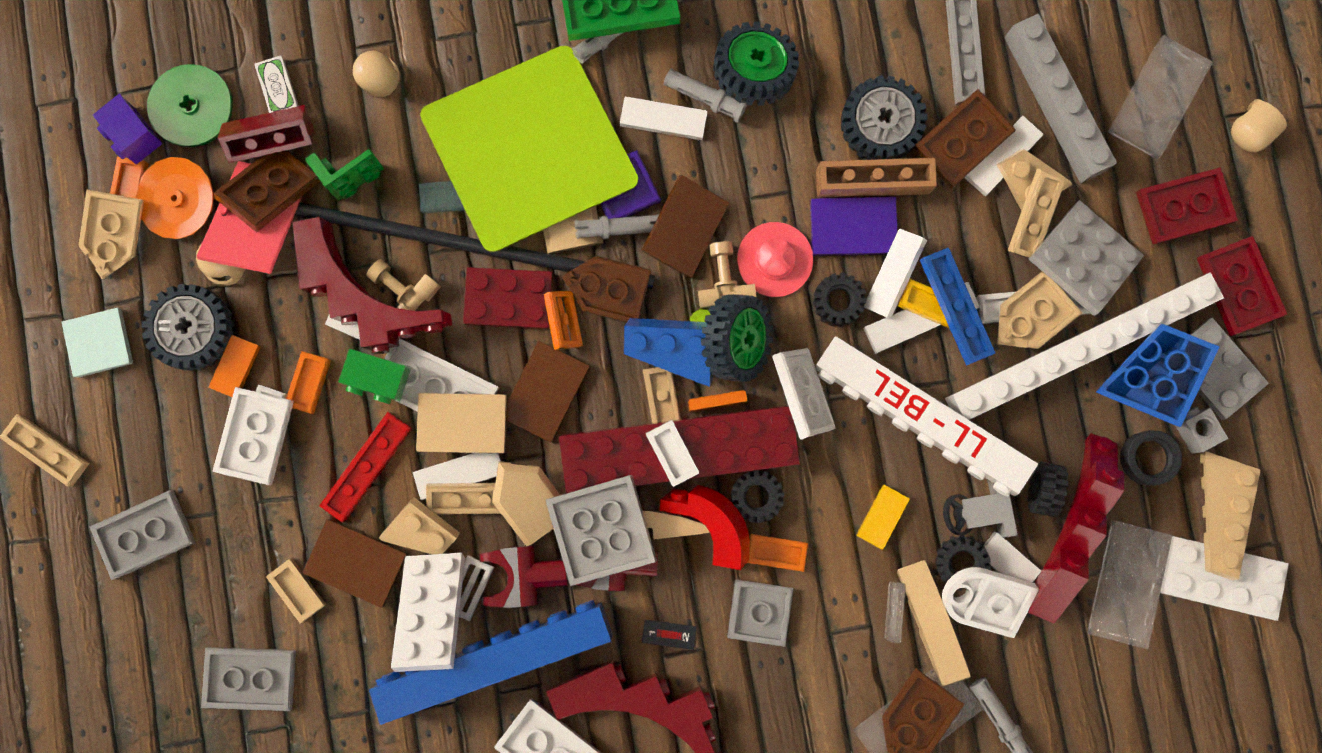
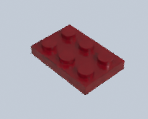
M1221 167L1146 187L1136 192L1153 245L1238 221Z
M1253 236L1196 258L1203 275L1211 272L1224 297L1215 303L1230 336L1287 315Z
M467 267L463 324L549 329L550 325L544 294L552 292L553 273L550 271Z

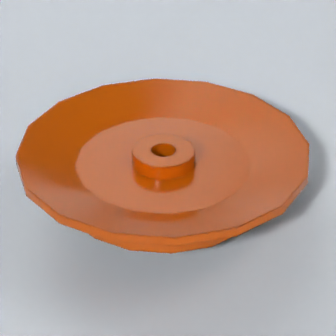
M169 157L155 162L144 172L137 186L136 198L144 200L141 220L150 231L162 238L182 239L194 235L206 224L213 210L214 192L210 178L201 166L186 158Z

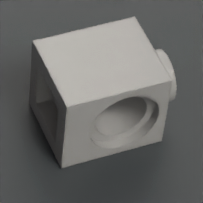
M1198 407L1189 409L1182 426H1176L1191 454L1205 452L1228 439L1211 408L1199 410ZM1197 422H1200L1203 426L1201 435L1196 431Z

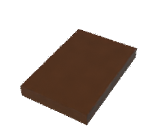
M977 89L921 139L914 148L923 158H935L936 172L952 189L1013 134L1016 129L985 95Z
M285 150L261 156L215 191L214 197L254 231L258 232L316 186L320 179L311 169Z
M679 175L641 251L684 276L692 278L729 202L687 177Z
M538 341L507 401L506 421L552 443L590 366Z
M326 519L302 573L383 608L408 553L335 521Z

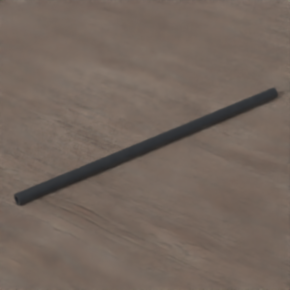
M301 202L294 215L308 219L320 217L337 225L569 272L586 262L514 246H507L496 252H490L484 249L479 239ZM654 275L650 276L647 289H653Z

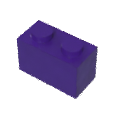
M121 94L115 96L93 114L100 124L97 130L108 141H113L114 144L111 145V148L121 159L127 157L137 165L163 144L137 109Z

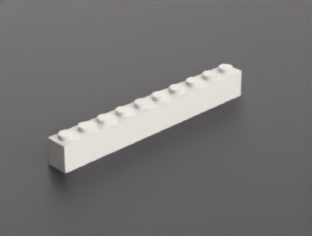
M1210 272L946 397L945 400L950 409L970 420L1152 333L1161 323L1169 325L1224 297Z

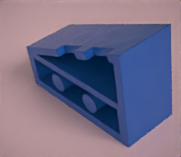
M630 318L625 324V355L710 387L713 380V374L709 371L710 367H707L705 364L707 358L702 355V351L706 348V346L701 345V339L705 338L706 335L702 333V327H707L706 322Z

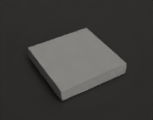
M735 579L727 638L785 647L793 588Z

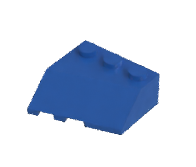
M1161 323L1099 387L1096 393L1181 427L1220 346Z

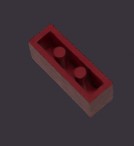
M301 105L222 123L218 140L228 163L312 145L314 128L306 106Z

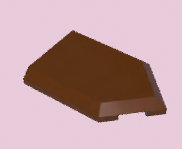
M595 256L564 274L562 278L573 292L583 311L627 322L630 318L640 319L652 270Z
M915 668L882 715L887 753H932L965 704Z

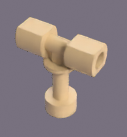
M723 241L710 244L711 257L717 258L720 282L714 284L715 289L698 291L700 309H709L711 306H715L714 302L717 299H721V296L728 294L756 297L755 284L737 286V281H731L728 256L733 255L732 242Z
M382 259L377 260L366 274L375 284L383 282L398 295L396 300L400 304L397 307L398 309L416 311L424 300L429 302L441 288L438 283L426 274L415 287L412 284L405 287L389 273L391 267Z

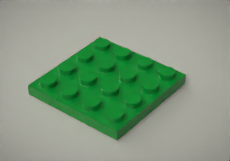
M562 0L569 41L680 24L677 0Z

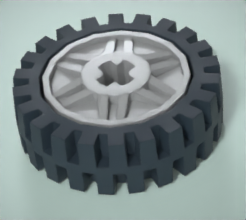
M877 76L874 80L869 78L863 84L860 83L846 100L841 115V131L844 132L845 142H849V148L852 151L855 149L857 151L856 155L859 157L865 156L867 160L901 159L911 152L920 141L926 128L925 103H921L922 96L920 93L915 94V87L911 84L906 86L905 80L900 78L899 81H895L894 76H888L887 79H884L883 76ZM880 115H881L882 119H883L884 117H887V118H888V122L886 123L885 120H884L883 122H881V121L879 120Z
M179 284L178 287L171 286L166 288V293L162 291L156 295L158 299H152L148 304L151 306L150 311L145 310L143 316L147 317V320L142 321V328L146 331L142 333V336L148 342L145 345L148 350L153 352L152 355L168 366L190 371L205 369V366L214 365L216 359L221 360L231 335H234L232 328H235V323L231 320V317H233L232 312L227 308L226 302L212 291L192 284Z

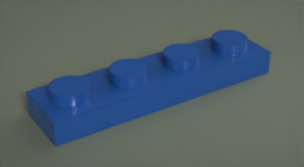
M949 247L920 259L966 366L995 354V350Z

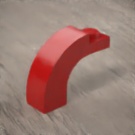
M697 485L689 493L685 490L675 489L660 499V511L691 516L707 527L713 540L712 565L741 570L749 561L750 539L746 523L738 509L725 496L706 486Z

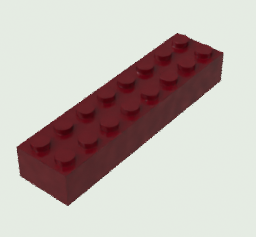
M789 405L672 420L699 471V474L689 479L800 464L795 424ZM668 421L560 435L559 443L566 493L632 475L635 486L669 482L670 480L646 436L647 432Z

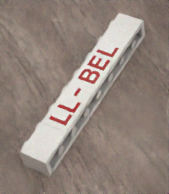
M836 336L816 364V370L820 372L818 376L831 385L836 382L844 388L842 391L854 400L861 398L869 403L867 408L879 416H882L884 413L893 419L891 423L900 430L907 432L909 429L918 435L916 439L930 448L934 445L943 451L942 456L954 464H957L958 461L969 467L968 473L979 480L988 479L994 483L993 488L1006 497L1010 494L1013 496L1018 495L1038 463Z

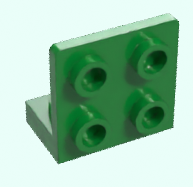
M370 149L338 171L326 157L321 160L313 153L305 158L322 184L338 201L342 198L348 199L353 196L359 186L365 182L370 183L376 180L384 169Z

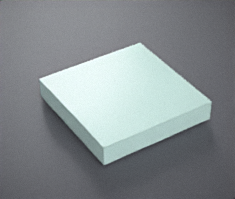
M114 308L62 321L73 377L79 378L133 364L122 309Z

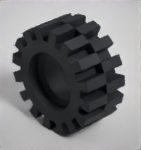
M834 273L829 277H825L817 286L813 294L814 300L812 304L816 309L814 311L815 314H819L822 322L826 321L830 326L838 325V327H843L846 324H851L864 311V305L867 301V298L864 297L866 291L861 288L862 283L860 281L856 282L854 280L855 277L852 275L848 277L845 276L846 273H840L839 275ZM838 289L845 291L850 298L848 308L841 311L832 308L828 300L829 294Z
M1040 461L1032 473L1033 478H1030L1029 483L1031 485L1028 488L1029 496L1027 497V502H1029L1028 509H1030L1031 513L1057 517L1058 513L1062 511L1061 505L1064 506V496H1067V468L1062 465Z
M754 470L743 474L734 483L731 491V502L738 509L743 519L754 523H763L771 520L779 513L784 503V492L782 491L781 483L777 481L774 475L766 471ZM754 485H760L768 492V501L761 508L750 506L746 500L748 489Z
M959 535V537L951 536L949 537L950 540L944 541L942 547L938 548L936 558L937 570L941 579L946 583L957 573L953 569L951 562L954 555L959 552L970 553L975 560L974 567L991 570V560L986 548L980 541L975 540L970 535L969 537H965V535Z

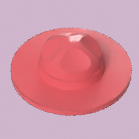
M781 222L761 224L752 229L742 240L737 254L738 270L747 285L755 284L756 293L767 297H784L800 289L809 278L813 267L812 249L806 237L791 225Z

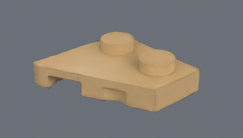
M1025 149L1017 151L997 164L1021 211L1037 169L1062 176ZM1067 178L1062 191L1072 185L1071 181Z
M413 497L382 532L379 539L433 555L443 554L457 539L460 532Z

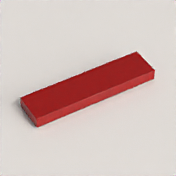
M387 412L319 506L342 523H345L413 428L392 413Z

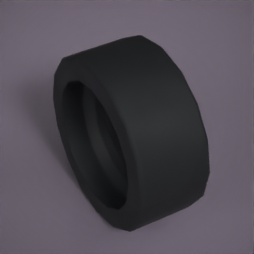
M1149 430L1133 434L1125 441L1120 452V463L1124 473L1132 481L1140 485H1161L1171 481L1178 474L1182 465V453L1178 443L1172 436L1162 431ZM1146 441H1154L1160 444L1166 454L1164 469L1155 475L1143 473L1135 461V453L1138 446Z

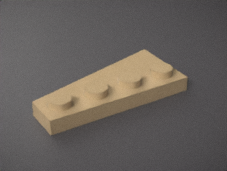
M1205 451L1200 453V464H1203L1204 476L1201 477V487L1205 492V505L1202 506L1203 518H1206V533H1204L1205 571L1234 581L1240 578L1261 470Z

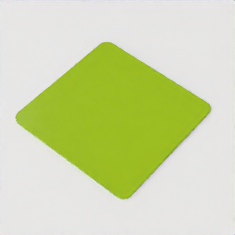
M559 46L423 107L420 113L421 120L482 246L490 252L501 250L633 189L638 183V175L580 62L574 56L572 48L569 46Z

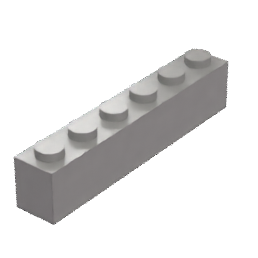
M1036 14L1013 25L1004 39L1080 184L1106 172L1117 162L1039 14Z

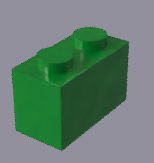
M349 349L338 382L347 385L345 390L347 392L360 396L363 395L364 391L375 394L373 400L390 405L391 400L401 401L411 369L395 362Z

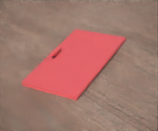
M238 161L230 180L251 165V163ZM301 198L258 232L254 231L219 203L198 251L197 259L271 274Z

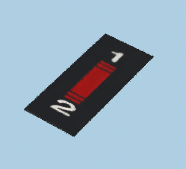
M645 619L642 643L694 650L697 627Z

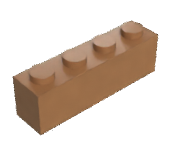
M935 158L820 161L816 169L817 198L928 195L937 186Z

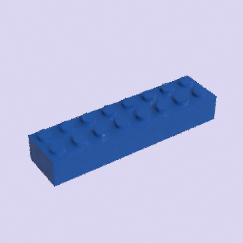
M594 600L577 605L575 608L576 612L567 614L566 610L554 613L547 618L548 622L540 624L539 620L529 622L518 628L519 632L513 635L511 630L494 635V637L490 638L491 642L485 645L483 640L466 645L465 648H462L463 653L456 654L455 651L454 669L405 671L402 675L400 672L393 671L383 675L381 678L376 679L377 685L369 689L380 725L611 642L613 634L602 602L596 605Z

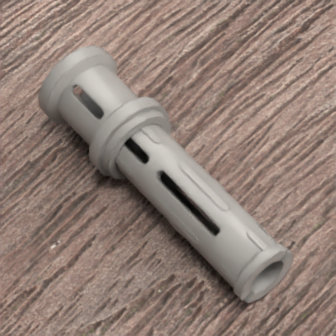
M672 68L665 77L664 86L675 89L682 94L711 106L710 109L714 113L721 112L734 118L736 123H739L747 107V99L744 98L740 103L735 100L736 97H729L726 94V89L717 90Z

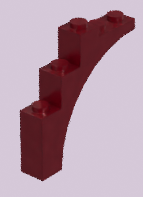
M320 217L293 222L299 289L311 293L313 297L327 295L329 316L331 319L340 321L341 325L358 324L361 348L371 350L372 354H385L390 352L389 348L399 347V338H411L416 336L415 332L424 330L426 333H439L443 331V327L453 325L451 314L443 310L414 311L398 309L386 305L370 295L354 279L344 264L336 245L332 223Z
M1090 433L1085 440L1081 474L1068 516L1045 566L1034 582L1039 591L1028 613L1052 623L1058 620L1089 580V558L1107 535L1106 515L1124 493V472L1118 470V444L1107 437H1100Z
M611 660L549 687L546 691L557 720L581 712L598 710L629 712L649 718L670 729L685 741L695 753H716L711 743L716 741L710 724H703V722L713 718L710 710L714 709L715 705L709 691L703 693L700 686L668 700L666 696L671 695L665 678L659 680L657 673L624 687L623 683L627 681L621 665L615 666L614 661Z

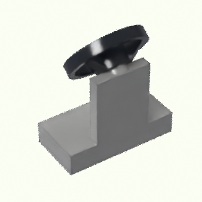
M989 480L987 481L990 495L967 498L962 494L951 495L946 499L943 507L945 524L950 532L955 535H966L973 528L996 524L998 534L1002 537L1016 536L1018 534L1010 495L1006 497L993 488L994 483ZM959 498L962 500V505L954 499ZM950 505L954 509L953 516L956 521L955 527L953 526L950 519ZM965 523H966V525H967L966 529L961 532V529L963 528V526H964Z

